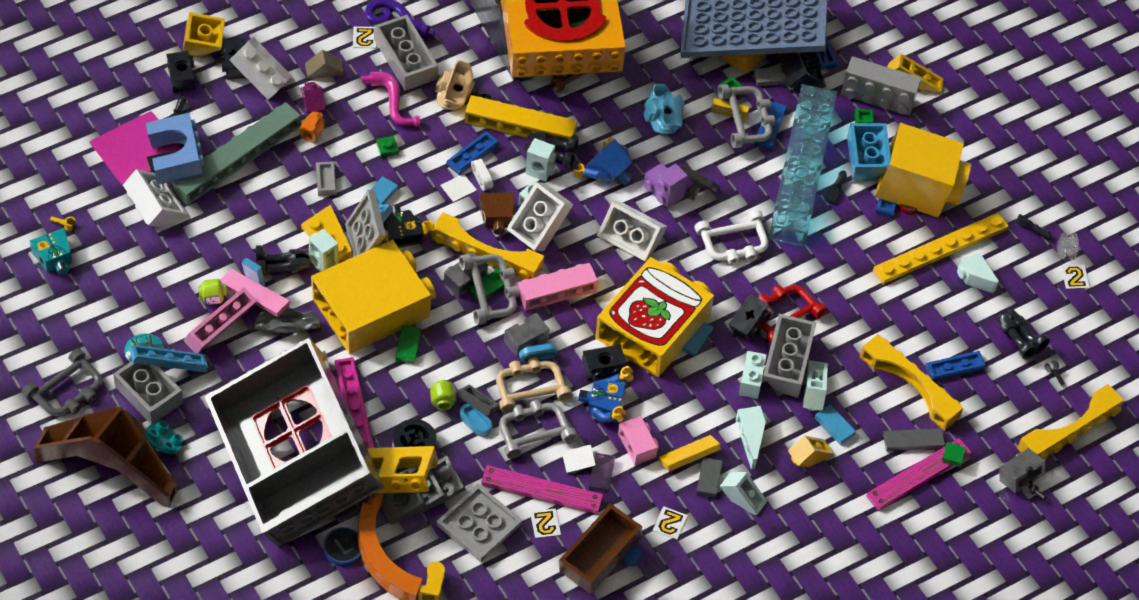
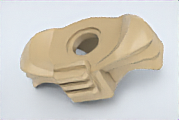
M458 60L451 71L445 70L444 75L439 77L435 92H437L436 101L443 108L448 110L459 109L471 94L475 83L469 63ZM460 85L463 90L457 92L453 89V86Z

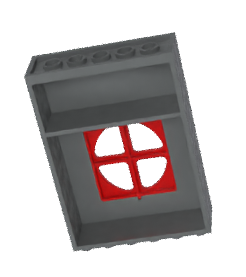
M310 338L298 342L292 348L282 351L278 356L266 360L262 365L248 370L244 375L229 381L225 386L215 389L205 396L260 529L278 547L385 488L326 357ZM293 400L305 401L314 406L317 413L296 425L287 404ZM276 409H280L288 430L272 440L266 441L265 430L268 419ZM321 421L323 423V434L320 444L306 450L300 437L301 431ZM289 438H293L300 455L288 462L277 459L271 453L273 447Z

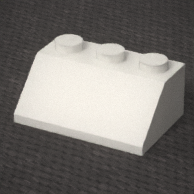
M254 37L230 59L233 65L267 99L272 97L291 77L289 72Z
M136 169L123 184L127 190V195L134 201L136 209L141 212L145 223L149 226L162 228L188 215L168 183L158 184L155 173Z
M615 201L611 203L597 236L646 261L660 243L667 226L620 201Z

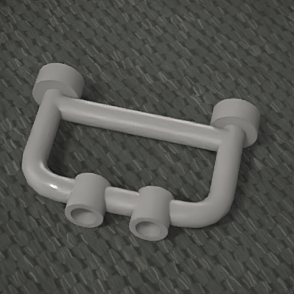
M727 84L718 86L719 98L729 99L738 131V133L731 134L732 147L739 148L742 147L743 143L767 141L772 135V126L775 125L774 115H768L767 111L771 108L770 100L764 99L762 92L753 86L729 88ZM751 93L756 96L757 109L761 114V125L765 128L764 134L746 136L736 94Z
M469 254L460 255L459 265L461 270L471 269L481 309L474 310L473 312L475 324L481 325L485 324L487 319L511 315L517 306L516 297L520 295L518 286H512L511 279L515 278L514 269L508 268L505 260L497 254L470 257ZM488 262L499 264L500 278L504 282L505 296L509 301L508 308L489 311L477 264Z
M540 400L532 401L529 404L530 408L523 409L522 405L513 406L511 413L504 415L499 422L501 433L507 445L504 451L509 459L520 456L522 453L520 446L559 435H561L563 442L566 444L572 443L578 438L575 428H570L562 408L554 403L541 404ZM545 411L556 413L561 427L512 439L507 427L509 421H521L530 415L540 416Z

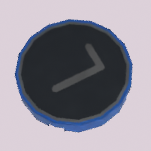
M339 527L330 531L323 541V552L326 559L335 565L342 564V566H348L357 562L361 558L358 532L348 527Z

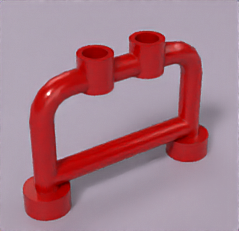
M777 285L773 288L771 296L768 297L763 293L758 297L771 306L775 301L785 299L789 293H798L808 305L790 315L791 317L802 318L811 312L816 319H819L828 311V308L822 302L817 303L805 289L798 285H789L785 288ZM765 322L761 328L767 334L766 339L771 344L776 324L770 327Z

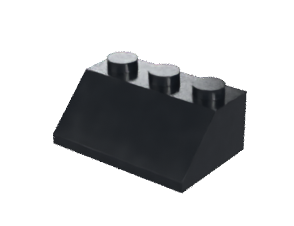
M813 52L775 53L781 62V70L786 75V83L790 88L802 92L827 86Z

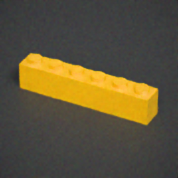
M472 95L465 111L466 124L527 138L528 133L544 132L547 133V137L566 141L576 134L577 120L560 117Z

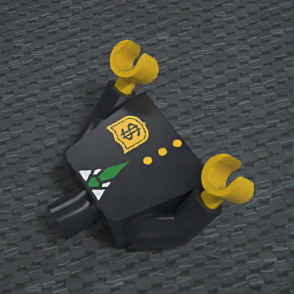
M398 205L392 206L393 212L383 223L386 230L384 240L386 242L394 240L398 248L422 244L423 232L427 234L428 231H435L433 221L424 222L418 216L413 215L410 210L401 211Z

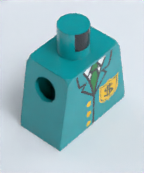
M64 228L30 240L32 254L47 272L57 270L59 275H63L69 271L67 265L72 263V256Z

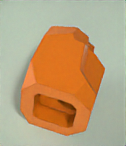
M313 111L310 113L300 127L301 137L311 143L318 140L325 127V119L321 112Z

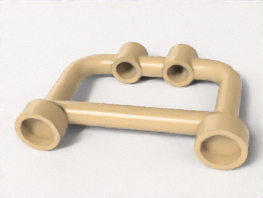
M538 357L530 358L526 365H521L520 361H513L509 364L510 368L501 370L496 377V383L502 399L499 402V406L503 413H510L511 408L516 405L515 401L554 393H556L560 402L569 401L573 397L572 390L569 386H566L559 366L551 361L540 362ZM542 369H551L554 373L557 385L508 394L504 378L507 376L519 377L523 373H538Z

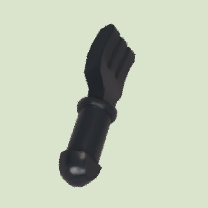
M180 96L177 99L178 102L175 109H173L174 113L169 117L182 114V109L186 103L185 96Z
M842 170L838 173V177L835 183H833L834 187L830 188L827 192L825 201L835 205L840 193L839 189L842 188V184L847 177L846 171Z
M1018 215L1016 223L1020 227L1031 229L1033 233L1039 234L1046 240L1052 238L1050 231H1046L1038 224H1034L1023 215Z

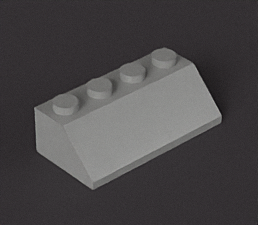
M779 314L763 378L779 393L799 398L816 322Z

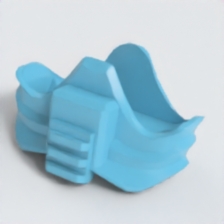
M655 84L650 97L645 102L646 109L643 113L645 121L651 123L653 130L657 133H675L682 126L683 97L682 95L673 96L665 84ZM668 108L671 114L664 113V109Z

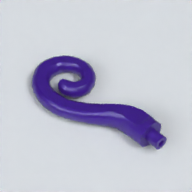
M373 0L365 8V17L372 24L378 25L390 21L393 15L391 10H394L400 17L408 15L421 38L427 39L428 36L432 38L435 36V31L431 30L429 25L416 21L409 11L395 0ZM378 8H382L381 13L384 16L377 17L374 15V11Z

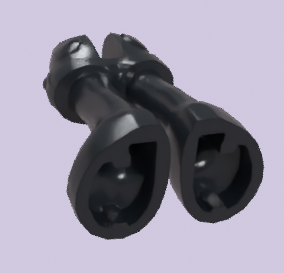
M544 132L528 133L527 140L531 142L536 138L555 145L556 148L569 151L567 153L554 151V153L556 154V159L563 162L565 168H572L575 160L574 153L577 152L578 135H572L569 140L564 141L547 137V133ZM525 144L524 151L527 152L531 144Z
M256 245L255 247L256 264L261 266L263 277L276 272L290 271L291 273L310 269L309 252L307 250L289 249V252L272 255L266 254L261 245Z
M1013 309L1008 310L1006 314L1002 313L996 317L1001 330L1006 335L1012 337L1019 347V355L1024 360L1030 359L1034 353L1036 355L1041 353L1050 343V338L1047 335L1034 336L1026 326L1025 318ZM1018 331H1019V332L1022 334V336L1027 340V343L1022 339V337L1019 335Z

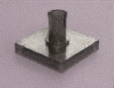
M681 165L680 168L692 180L684 196L695 201L698 192L704 186L716 193L719 192L720 185L689 167Z

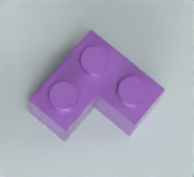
M661 163L645 173L643 185L647 191L656 197L659 203L669 208L684 198L688 175L676 163L669 168Z

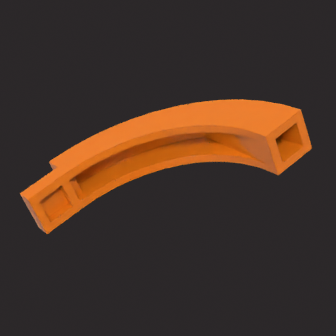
M384 493L370 495L368 504L364 502L362 504L357 530L362 560L372 577L390 594L400 600H416L422 578L411 575L399 568L383 551L376 533V518Z

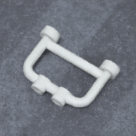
M760 210L749 213V222L711 229L708 221H700L694 226L697 235L702 236L709 256L718 261L728 260L730 265L738 263L740 257H746L747 261L755 260L757 254L764 252L769 244L762 225L764 217ZM756 228L761 241L760 246L754 247L749 245L741 250L730 249L725 253H717L714 250L710 237Z

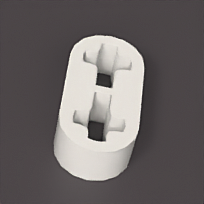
M483 160L471 161L472 171L483 191L492 189L493 181Z

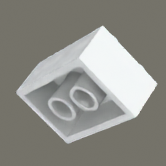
M536 182L508 225L507 230L534 251H544L574 204L546 183Z

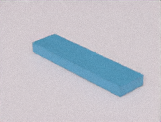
M131 345L129 348L133 363L206 372L208 369L204 354Z

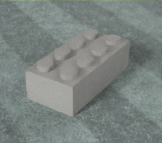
M408 15L374 26V40L404 91L438 79V65Z
M852 56L845 74L841 95L910 116L916 101L921 77Z

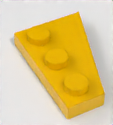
M331 205L301 224V229L309 237L324 229L338 243V263L352 255V249Z

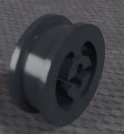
M420 419L405 420L399 423L393 431L392 447H411L412 444L413 447L435 446L436 450V432L426 421Z

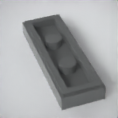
M942 428L883 432L886 451L942 449L945 446Z

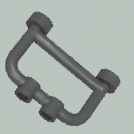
M76 348L68 357L73 364L40 388L34 382L28 383L22 389V394L27 399L33 398L52 416H62L69 411L72 414H76L82 407L80 405L81 402L86 400L90 403L97 397L95 392L102 385V376L85 359L86 354L80 348ZM81 367L94 378V383L91 386L84 387L79 395L75 398H69L61 408L56 409L52 407L42 397Z

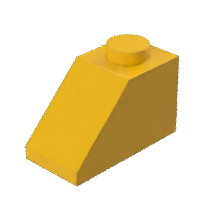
M805 435L788 450L792 456L791 460L795 465L808 468L834 455L824 439Z

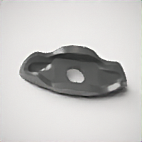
M287 308L279 317L271 313L261 312L257 316L253 328L254 330L262 329L275 333H298L310 329L321 330V324L313 311L301 312L297 309Z

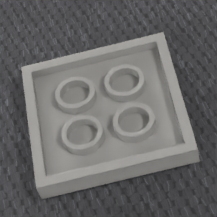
M367 190L345 223L353 257L379 246L386 237V230L384 229L382 214L379 209V200L376 197L375 190Z
M477 484L437 520L436 526L477 560L482 562L522 525L523 520L481 485Z

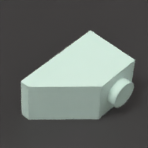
M980 253L960 260L957 273L966 285L990 293L996 291L999 281Z
M730 472L720 485L730 501L753 515H757L767 502L747 472Z

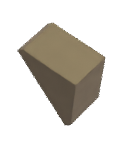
M321 50L305 63L307 79L344 75L341 59L325 50Z

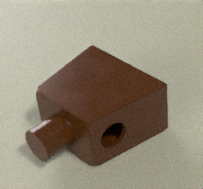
M515 192L479 193V209L485 228H493L496 235L504 234L505 228L508 227L513 219Z

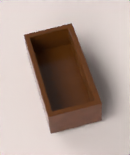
M610 503L559 559V571L592 594L642 538L643 526Z

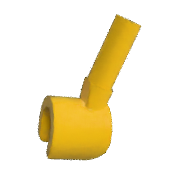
M52 216L50 218V221L64 225L66 231H72V225H76L74 217H67L65 220Z

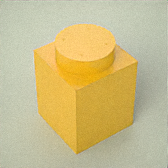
M900 123L889 146L891 154L890 164L886 173L880 175L875 197L894 202L898 205L904 204L914 207L919 212L939 217L945 203L957 206L963 195L971 169V163L960 160L964 143Z

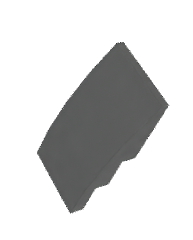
M448 456L438 460L437 467H430L426 479L428 492L384 493L381 508L391 525L425 512L466 490ZM419 468L416 469L415 471L411 472V473H409L408 471H406V472H404L403 474H413V473H417L418 470H419Z

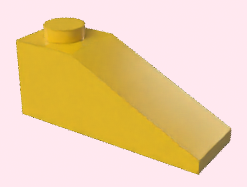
M900 54L888 63V68L921 77L919 90L934 93L942 92L943 78L905 55Z

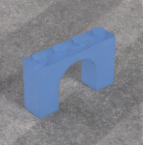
M190 113L146 123L152 149L175 143L185 145L176 153L152 159L158 184L203 174L202 166H205L203 156L199 155L202 154L201 145L197 143L200 142L198 132L195 131L197 130L195 119L191 120Z

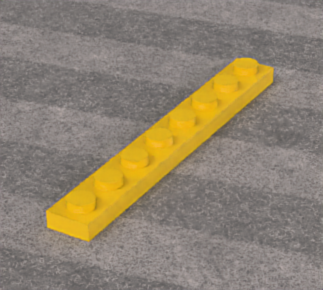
M996 213L876 265L873 272L882 284H886L1007 231L1008 224L999 213Z

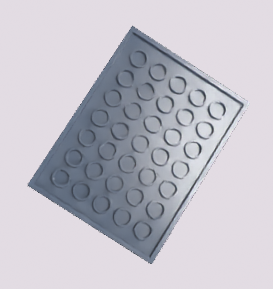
M686 0L680 51L681 58L826 51L828 0Z

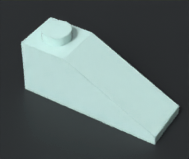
M808 361L803 408L811 411H823L827 391L828 363Z
M761 406L738 409L736 423L751 469H755L764 427L767 424L766 413L762 412Z

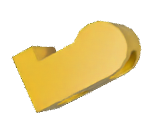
M432 562L428 565L426 586L420 585L418 600H440L445 567L442 563Z

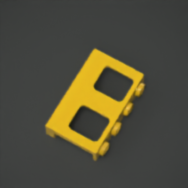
M435 446L367 448L375 468L380 469L378 474L385 487L376 493L429 491L426 479L430 467H437L438 465ZM397 468H419L417 473L395 474Z

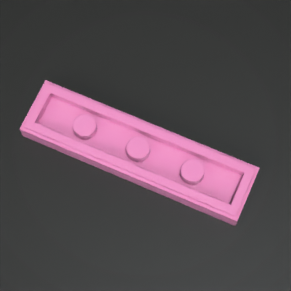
M233 269L221 278L223 285L226 284L228 290L235 294L245 287L257 300L256 306L276 317H279L290 306V301Z

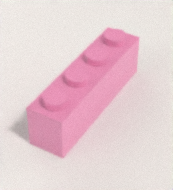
M590 263L579 264L572 268L561 269L554 273L543 274L536 278L524 279L518 282L519 298L524 310L528 311L596 292L598 280Z
M243 287L190 331L184 342L194 353H200L245 315L257 300Z

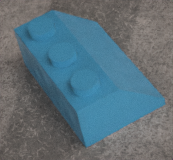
M850 123L847 141L852 180H872L886 173L891 160L886 123Z

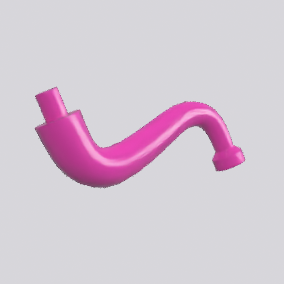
M370 72L369 76H361L362 84L370 83L371 87L385 86L388 89L389 112L395 123L402 126L414 125L415 127H420V116H414V118H403L400 116V88L397 80L392 75L384 72Z

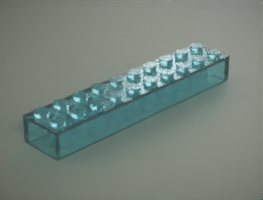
M801 85L768 239L805 247L837 91Z

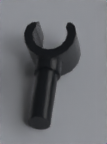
M1052 360L1053 369H1051L1048 363H1045V370L1052 372L1061 386L1065 383L1058 371L1059 363Z

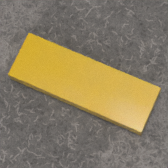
M709 435L660 456L659 461L668 471H672L721 449L720 443Z

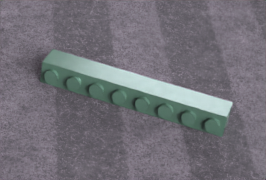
M286 102L276 107L254 125L247 127L241 134L234 136L228 143L218 147L215 152L203 158L205 166H202L203 174L172 181L174 194L188 206L300 128L301 115Z

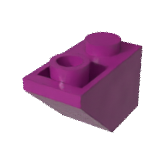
M315 82L304 83L305 86L300 87L305 111L325 110L323 88L315 84Z

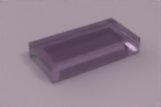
M596 453L589 490L609 493L615 456Z

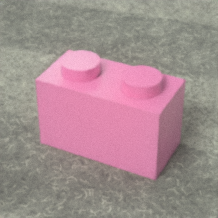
M641 416L619 424L618 435L634 465L656 458L657 449H659L656 438H652L650 427L647 422L644 423Z

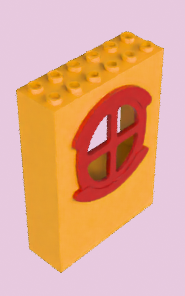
M501 0L511 77L623 71L625 41L617 0L573 2L558 0L555 3H535L534 0ZM567 9H591L589 18L582 25L575 28L569 26ZM559 10L562 28L557 29L545 24L538 17L536 11Z

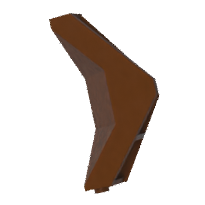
M117 406L44 427L43 433L33 447L37 462L79 456L116 469L160 505L168 508L177 494V483L163 464L155 447L147 439L146 430L141 421L129 414L127 410Z

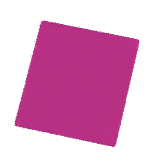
M152 111L89 141L121 185L128 180L136 169L150 171L147 156L181 150L177 143L152 149L146 128V123L158 120Z

